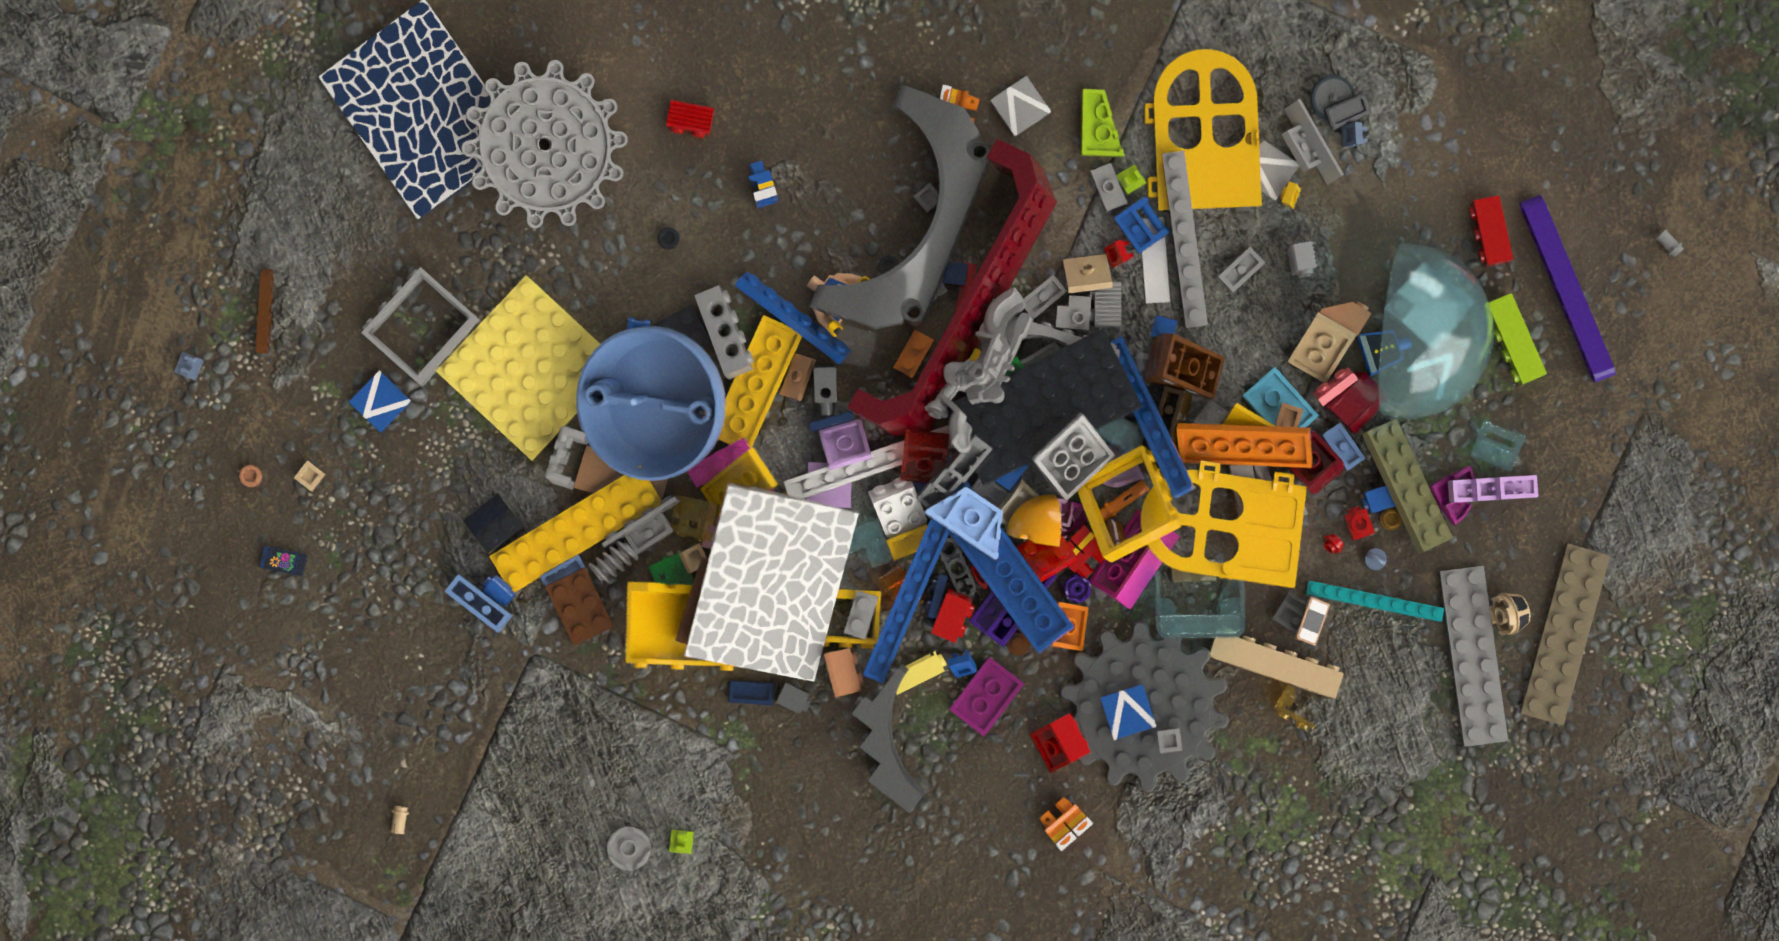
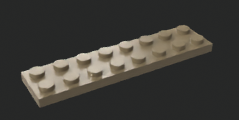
M1566 544L1520 714L1564 726L1610 555Z

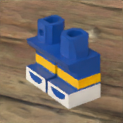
M762 161L749 164L752 174L748 176L750 185L753 188L759 189L758 192L753 193L757 208L777 203L778 197L770 170H764Z

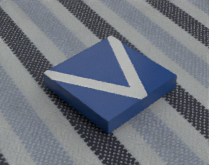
M380 370L349 401L380 433L412 402Z
M1143 684L1101 697L1114 740L1157 727Z

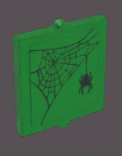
M679 553L669 558L664 557L662 561L649 566L656 583L665 585L693 584L694 578L692 573H687Z

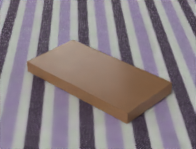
M586 445L573 488L594 494L624 476V474L609 467L590 446ZM669 478L651 481L662 500Z

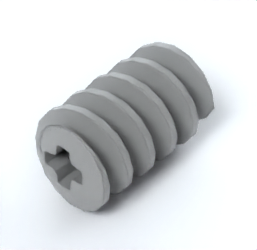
M625 540V543L616 541L617 549L610 546V555L603 552L604 560L596 557L597 566L591 563L588 564L602 583L603 580L608 583L611 582L610 574L617 577L616 569L622 572L625 571L623 563L631 566L630 558L639 559Z

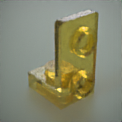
M1286 685L1273 707L1277 710L1276 715L1285 720H1288L1289 717L1297 721L1295 725L1305 731L1308 728L1314 730L1316 725L1286 709L1287 705H1292L1297 696L1294 694L1296 689Z

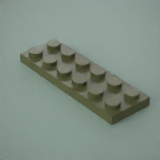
M1394 419L1363 433L1362 436L1418 554L1452 539L1450 530L1398 420Z

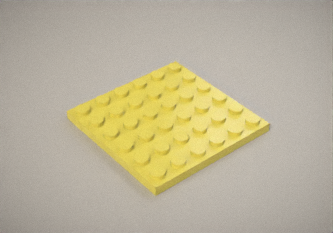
M526 275L445 360L436 372L533 461L559 434L560 428L566 426L577 415L576 393L578 381L586 361L600 343Z

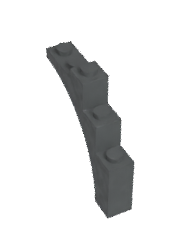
M901 664L898 669L893 667L886 676L889 681L885 686L880 684L873 695L870 693L865 697L860 695L853 704L856 709L852 714L873 730L868 729L861 738L864 742L860 746L861 749L879 762H876L868 772L871 774L868 781L910 813L926 791L913 780L903 766L896 751L892 735L891 718L894 698L903 677L909 670Z

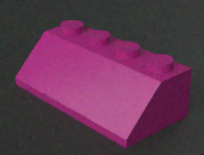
M1138 509L1124 528L1126 540L1142 532L1140 523L1141 511ZM1172 531L1160 537V539L1171 550L1180 536ZM1145 545L1112 563L1105 559L1089 582L1116 602L1131 609L1162 562Z

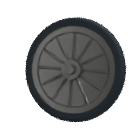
M1325 76L1314 85L1311 91V106L1320 118L1327 121L1323 109L1355 96L1354 89L1349 81L1341 76Z

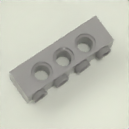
M718 285L694 295L724 376L732 379L753 370L751 363L754 362L750 350L746 351L744 343L746 338L743 331L738 330L736 325L739 319L735 310L731 311L729 303L731 298L728 291L723 290ZM723 307L722 314L714 316L715 309ZM725 327H730L729 335L723 337L721 335L722 330ZM733 347H738L737 354L733 357H730V349Z

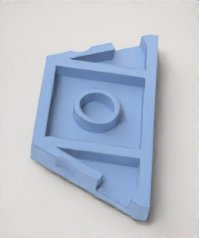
M965 487L924 512L993 560L998 558L997 552L1003 511L969 488Z

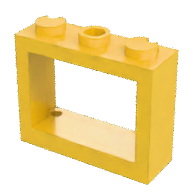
M838 589L836 599L854 600L857 590ZM858 590L878 597L873 614L872 638L826 636L823 647H830V643H839L838 647L852 648V644H861L862 649H874V645H876L879 638L881 591Z

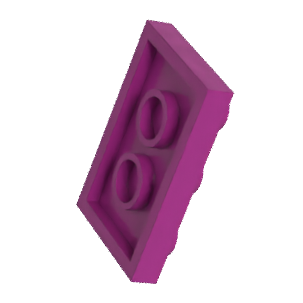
M989 657L949 710L981 735L985 736L1023 687L1024 683Z

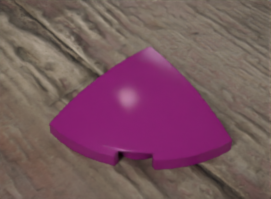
M1470 465L1429 486L1438 506L1453 525L1458 524L1467 515L1472 505L1468 504V502L1449 503L1448 481L1475 479Z
M1057 497L1061 512V535L1066 539L1069 537L1067 534L1076 528L1080 530L1088 518L1081 502L1066 501L1063 498Z

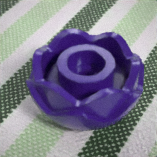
M1073 575L1064 584V594L1072 602H1083L1091 594V584L1087 578Z

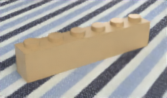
M1222 628L1221 632H1215L1209 650L1210 658L1336 699L1344 674L1339 672V667L1327 664L1326 667L1318 665L1319 661L1310 657H1306L1305 660L1297 658L1298 654L1289 650H1285L1284 653L1276 651L1277 646L1264 643L1263 646L1255 644L1256 639L1244 635L1242 639L1235 637V632Z

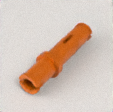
M1142 479L1111 502L1103 504L1104 507L1100 509L1104 522L1111 517L1115 518L1119 511L1150 490ZM1130 494L1132 495L1131 497H1129L1127 500L1124 501V499H1125L1127 496H1129Z

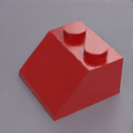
M1070 713L1030 734L1050 773L1091 752L1088 742L1083 738L1076 720Z

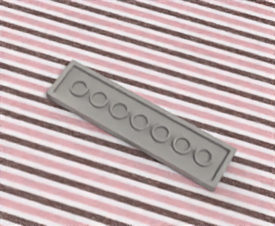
M1484 566L1440 571L1439 576L1463 747L1508 741Z

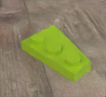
M1082 89L1080 156L1124 157L1125 154L1123 149H1121L1118 139L1119 135L1113 123L1112 112L1105 90Z

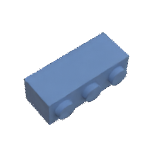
M459 574L445 590L448 595L498 633L501 632L513 616Z

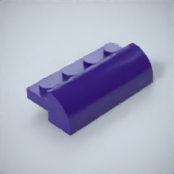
M1055 574L1042 582L1046 589L1057 577ZM993 591L969 621L1002 647L1006 645L1019 627Z

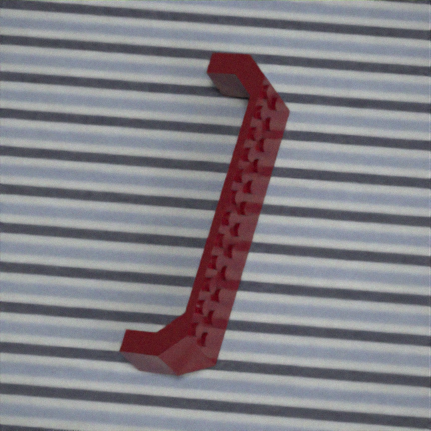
M999 139L995 141L987 159L1000 172L1014 178L1019 199L911 392L886 401H881L857 389L847 407L862 420L893 436L931 431L937 419L931 417L925 407L930 402L935 401L939 392L947 383L943 374L944 367L950 362H966L970 359L974 349L977 348L980 342L975 334L977 331L979 332L980 326L984 322L989 305L993 299L1009 290L1057 204L1043 167L1029 153Z

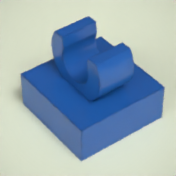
M967 649L964 650V655L958 656L955 652L953 653V658L948 659V666L956 678L977 673V665Z

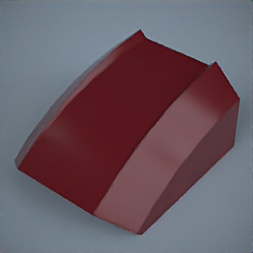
M1353 372L1358 380L1323 406L1339 419L1353 435L1385 403L1384 390L1365 372Z
M1315 430L1310 431L1312 467H1288L1300 483L1307 487L1311 495L1319 493L1327 484L1339 476L1345 467L1343 460Z

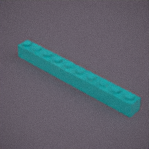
M1307 581L1305 595L1437 622H1442L1444 608L1314 581Z

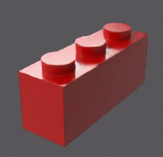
M1500 195L1474 200L1468 209L1470 219L1475 221L1476 228H1473L1475 241H1479L1480 249L1478 250L1480 262L1484 263V267L1511 262L1513 255Z

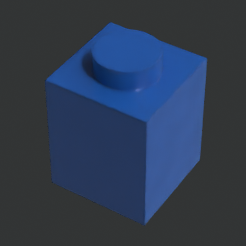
M1386 486L1363 493L1364 498H1361L1363 509L1366 508L1369 515L1395 507Z

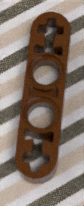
M261 268L256 333V353L268 354L270 347L274 270L269 268Z

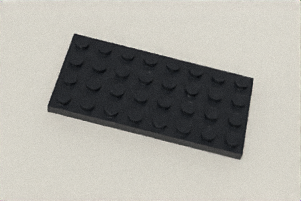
M1103 328L1007 375L1010 380L1001 383L1000 387L1003 389L1005 397L1000 403L980 401V403L975 402V404H971L968 396L953 402L967 417L965 421L972 427L970 439L976 435L992 448L975 469L983 486L1034 462L1032 458L1080 413L1097 431L1143 408ZM947 407L946 410L951 418L953 411Z

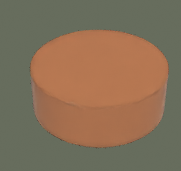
M247 465L241 469L239 478L243 485L256 487L262 481V472L254 465Z

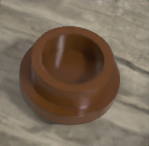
M1014 634L1007 642L1008 650L1013 655H1023L1029 649V640L1023 634Z

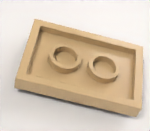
M1318 312L1290 356L1288 363L1323 383L1327 382L1353 342L1356 334Z

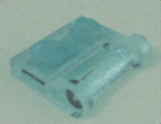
M1484 419L1470 456L1511 472L1526 435L1513 433L1492 424L1488 419ZM1487 431L1515 442L1513 448L1486 438Z

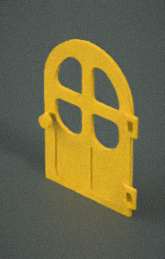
M1195 50L1179 56L1161 74L1155 89L1154 103L1144 104L1145 124L1155 123L1157 177L1147 178L1148 197H1158V211L1170 210L1162 154L1184 151L1192 209L1262 206L1257 91L1250 73L1237 59L1217 50ZM1214 69H1225L1237 79L1244 94L1242 102L1214 104L1211 101L1210 73ZM1185 70L1196 71L1199 75L1200 102L1197 105L1171 106L1167 101V95L1173 81ZM1149 108H1154L1155 118L1149 119ZM1241 115L1245 120L1244 138L1235 146L1228 148L1216 144L1212 133L1213 117ZM1198 117L1201 120V141L1196 147L1182 149L1172 143L1168 133V123L1172 118ZM1152 182H1157L1158 192H1152Z
M1200 460L1199 470H1187L1192 483L1200 487L1198 513L1195 515L1179 513L1180 518L1178 521L1180 525L1193 527L1195 530L1193 554L1189 558L1178 556L1171 552L1161 539L1158 538L1147 544L1155 557L1165 565L1183 572L1295 588L1307 487L1294 485L1295 474L1275 471L1273 481L1219 473L1220 463ZM1204 466H1214L1215 471L1204 470ZM1279 476L1289 478V483L1278 481ZM1164 480V481H1163V484H1164L1165 488L1167 487L1168 490L1170 491L1166 480ZM1154 486L1147 494L1142 506L1140 518L1142 532L1167 519ZM1214 488L1231 489L1240 496L1243 512L1238 519L1229 521L1215 519L1210 516L1211 495ZM1209 530L1228 532L1235 536L1238 542V551L1233 559L1225 563L1210 562L1204 557L1206 535Z

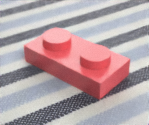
M1349 367L1341 369L1335 373L1334 378L1329 382L1319 385L1313 394L1324 406L1357 381L1358 378Z

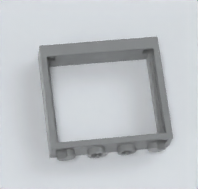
M420 267L407 276L408 281L403 287L400 285L392 293L394 297L388 303L385 301L378 308V315L374 319L369 318L366 321L367 323L362 327L364 330L361 333L423 387L445 360L476 329L481 321ZM424 279L467 317L468 320L423 370L417 374L373 334Z

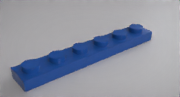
M746 272L736 282L735 286L839 365L851 353L852 350L844 342L837 340L829 334L828 330L814 323L808 315L801 313L791 302L785 301L777 295L775 290L761 283L755 275Z

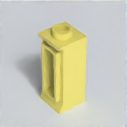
M934 651V656L931 657V654H928L906 665L905 667L909 670L903 677L896 694L898 695L945 672L943 667L946 666V662L942 654L937 655Z

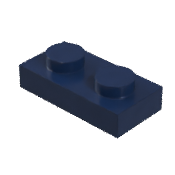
M939 574L938 578H933L930 589L934 591L933 599H928L925 612L929 613L928 618L935 620L937 618L948 578L946 575Z

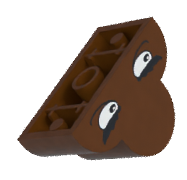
M1162 333L1161 336H1154L1143 380L1157 386H1166L1186 391L1195 396L1214 399L1225 357L1175 334Z

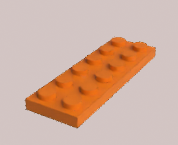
M1178 423L1177 425L1179 455L1183 463L1200 464V460L1225 465L1312 467L1310 428Z

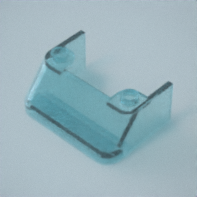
M1155 571L1153 576L1154 617L1156 631L1162 638H1237L1243 634L1245 630L1244 581L1237 580V598L1225 599L1220 606V615H1176L1174 602L1167 598H1160V571Z

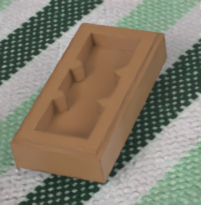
M795 353L780 395L801 401L816 360Z

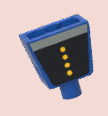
M1394 330L1361 334L1356 337L1369 377L1402 361L1401 351L1412 348L1409 336L1397 339Z

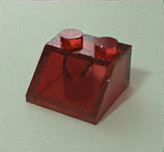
M906 429L900 480L928 483L947 462L949 434Z

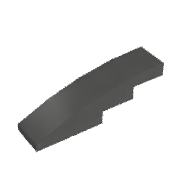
M974 435L970 439V450L965 453L957 451L919 492L916 499L927 508H930L946 497L951 496L961 482L965 483L992 448Z

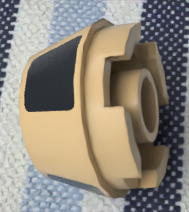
M1500 593L1497 597L1491 598L1493 601L1492 606H1489L1492 624H1497L1500 629L1499 634L1503 636L1507 634L1514 635L1528 625L1530 622V609L1522 595Z

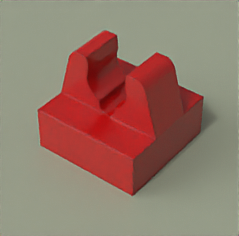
M1121 239L1104 248L1112 268L1120 266L1133 257V253L1128 254L1125 247L1129 245L1127 241H1122Z

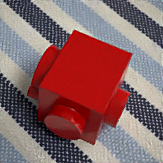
M1357 506L1347 510L1348 515L1343 516L1351 541L1375 533L1366 508L1360 510V507Z

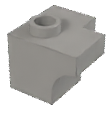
M1069 295L1068 306L1057 305L1055 328L1088 333L1091 297Z

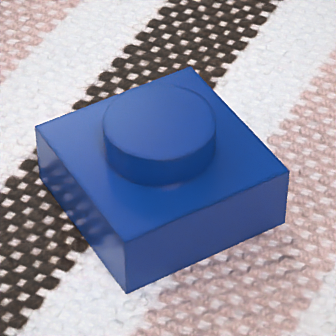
M1156 315L1150 337L1161 336L1162 333L1174 334L1177 321Z

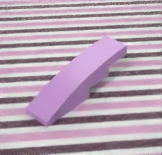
M1537 475L1448 481L1449 503L1538 497Z

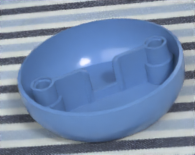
M635 327L617 333L602 342L586 361L578 381L576 393L579 423L582 431L587 433L586 440L592 450L609 467L628 477L640 480H664L687 472L710 453L724 425L726 413L725 392L715 364L695 341L682 333L664 327Z

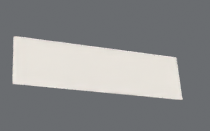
M1158 217L1164 225V217ZM1148 218L1142 219L1153 236L1158 233ZM1164 237L1142 252L1146 303L1170 302L1166 241Z

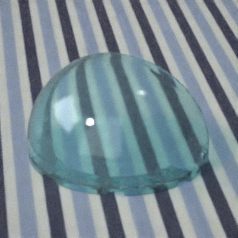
M1402 242L1395 255L1385 307L1379 369V405L1381 414L1385 418L1415 420L1441 413L1453 407L1475 387L1487 368L1492 353L1494 319L1482 285L1466 265L1451 254L1440 249Z

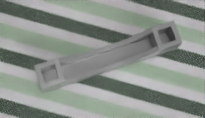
M1013 317L1007 325L1006 339L1009 344H1011L1013 339V330L1019 317ZM1032 321L1026 338L1022 340L1045 339L1068 346L1082 338L1075 336V332L1063 328L1062 331L1054 329V325L1042 322L1037 324ZM1111 343V345H1112V347H1113V349H1114V351H1115V353H1116V355H1117V357H1118V359H1119L1120 350H1119V349H1116V348H1117V345Z

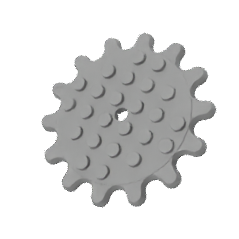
M558 60L550 61L545 74L542 76L534 75L527 63L518 62L513 69L515 80L511 85H503L495 78L486 81L485 90L491 98L488 107L479 108L473 106L466 111V118L478 127L479 134L476 139L465 141L462 144L461 150L465 156L476 157L482 163L480 172L472 178V185L477 190L487 187L497 189L499 199L496 202L495 209L500 215L509 214L517 206L524 208L527 213V224L531 228L540 227L545 214L548 212L556 213L563 225L571 226L576 222L575 208L579 203L585 202L593 209H600L604 206L605 199L599 191V185L603 180L619 181L623 177L622 168L611 160V152L616 148L624 147L627 144L628 138L625 133L612 131L608 126V118L617 111V103L613 99L598 102L591 97L594 78L589 73L582 74L575 82L567 81L563 76V65ZM545 138L549 141L550 146L548 150L540 149V139Z

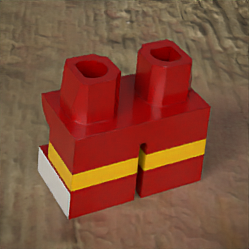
M1085 525L1067 542L1078 558L1077 561L1067 567L1073 573L1077 572L1085 579L1094 571L1086 563L1091 556L1099 564L1105 560L1095 536Z

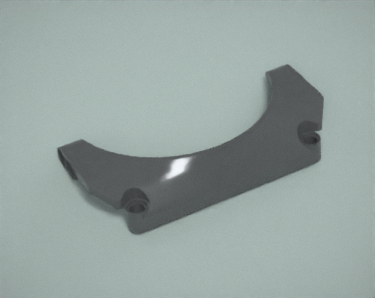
M900 85L892 106L904 113L921 129L928 139L937 160L940 189L933 221L920 244L899 265L876 278L856 284L818 285L809 305L819 312L845 321L849 319L874 329L902 325L904 319L912 326H920L925 322L990 164V161L987 159L990 150L984 142L977 140L980 133L965 108L904 85ZM980 150L986 152L982 158L975 157V154ZM913 310L920 311V315L917 318H910V313Z

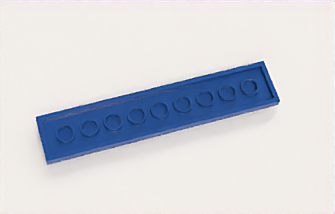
M945 451L909 478L917 489L921 491L950 457ZM966 480L965 483L961 482L952 495L965 487L973 492L975 491ZM1001 526L997 552L998 558L996 560H993L950 531V534L1038 653H1041L1074 628V625L1036 576Z

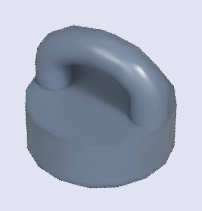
M1378 548L1369 550L1364 557L1365 565L1371 570L1382 569L1387 562L1385 552Z

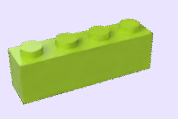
M1512 293L1487 303L1484 315L1487 321L1493 324V336L1503 347L1501 353L1505 362L1510 363L1512 368L1510 374L1515 383L1518 382L1519 386L1546 375L1547 372Z

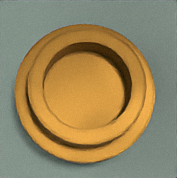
M1388 508L1382 512L1380 523L1387 530H1395L1400 527L1402 519L1397 509Z

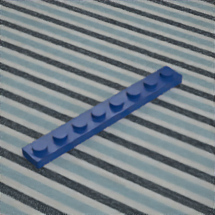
M1120 336L1110 343L1117 345L1116 349L1120 350L1119 361L1143 407L1133 413L1168 487L1176 499L1195 489L1131 352L1124 338Z
M932 518L863 673L864 676L882 684L950 532L949 529Z

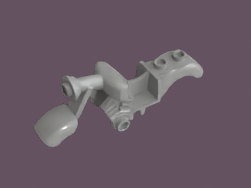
M1016 288L1002 293L996 299H993L989 305L984 322L981 324L979 332L977 331L975 334L982 343L980 356L974 362L968 359L966 362H950L946 364L943 374L947 383L939 392L935 401L930 402L925 407L929 412L928 414L936 419L948 417L947 407L953 411L949 422V436L953 445L961 453H965L971 448L970 436L972 427L965 421L967 417L951 400L958 391L966 392L971 404H975V402L980 403V401L1002 402L1005 396L1003 389L1000 387L1001 383L1010 380L1005 374L1007 370H1014L1011 362L1018 351L1022 339L1026 338L1033 320L1028 313L1020 314L1013 330V339L1009 345L1006 339L1007 325L1013 317L1025 308L1024 299Z

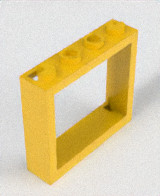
M1143 445L1104 465L1077 491L1102 556L1111 563L1181 527L1178 521L1180 515L1170 501L1172 500V495L1163 484L1165 478L1161 470L1156 467L1155 462L1157 461L1152 451H1149ZM1145 462L1167 519L1114 546L1092 488Z

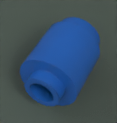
M497 575L494 578L489 576L482 585L485 588L483 593L498 605L502 604L504 607L509 604L516 594L512 591L513 588Z

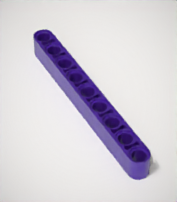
M1538 195L1520 202L1519 206L1592 381L1596 383L1616 374L1615 368L1543 197Z

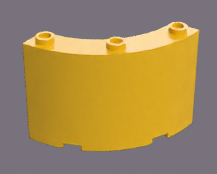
M628 582L626 663H634L633 668H647V664L671 665V669L684 670V665L720 666L721 671H733V665L685 656L687 644L675 641L692 585Z

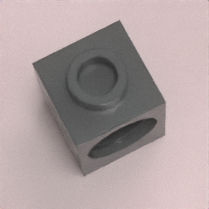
M785 683L776 703L801 714L802 711H807L812 700L808 699L810 694Z

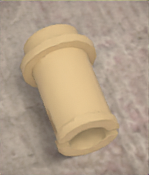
M394 806V810L391 811L393 813L391 833H405L406 816L409 815V812H407L408 807Z

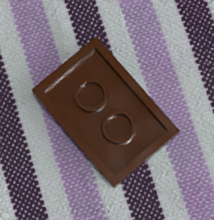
M586 567L545 585L574 646L614 627Z

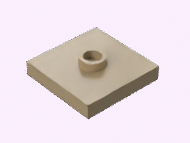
M1106 254L1063 259L1069 293L1113 288Z

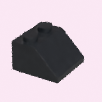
M498 493L463 520L490 555L525 528Z

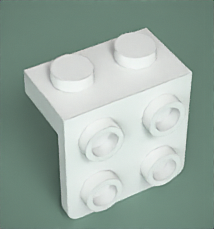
M909 475L898 477L886 485L876 486L868 492L887 538H892L927 522L921 503L916 499L917 493Z

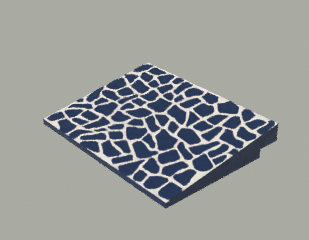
M426 0L420 1L319 76L324 86L418 220L470 185L473 176L480 172L482 168L481 161L476 157L465 156L461 150L462 144L465 141L474 140L479 134L478 127L466 118V111L473 106L479 108L488 107L491 98L485 90V84Z

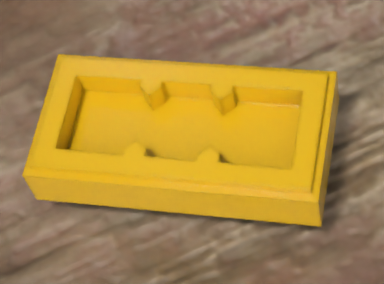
M927 524L886 540L894 561L917 552L928 527Z

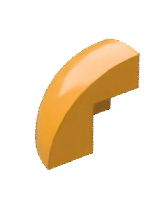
M1050 494L1041 495L1023 503L1010 518L1006 534L1018 539L1032 540L1035 543L1059 546L1061 512L1057 497Z

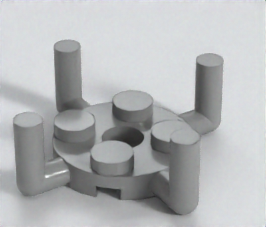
M566 426L560 428L554 446V453L551 455L545 472V478L550 483L573 490L575 481H572L570 477L562 475L564 470L562 464L567 465L570 452L567 449L571 448L573 441L588 446L589 443L586 440L587 433Z

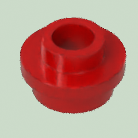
M1331 533L1323 538V546L1329 553L1339 554L1342 551L1341 548L1344 544L1337 535Z

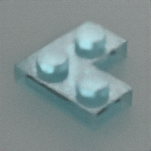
M878 519L854 528L848 554L865 548L872 568L893 561Z

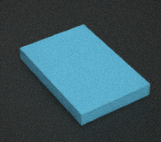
M1276 367L1242 395L1243 399L1261 418L1273 425L1276 423L1282 403L1304 409L1298 427L1306 428L1319 416Z

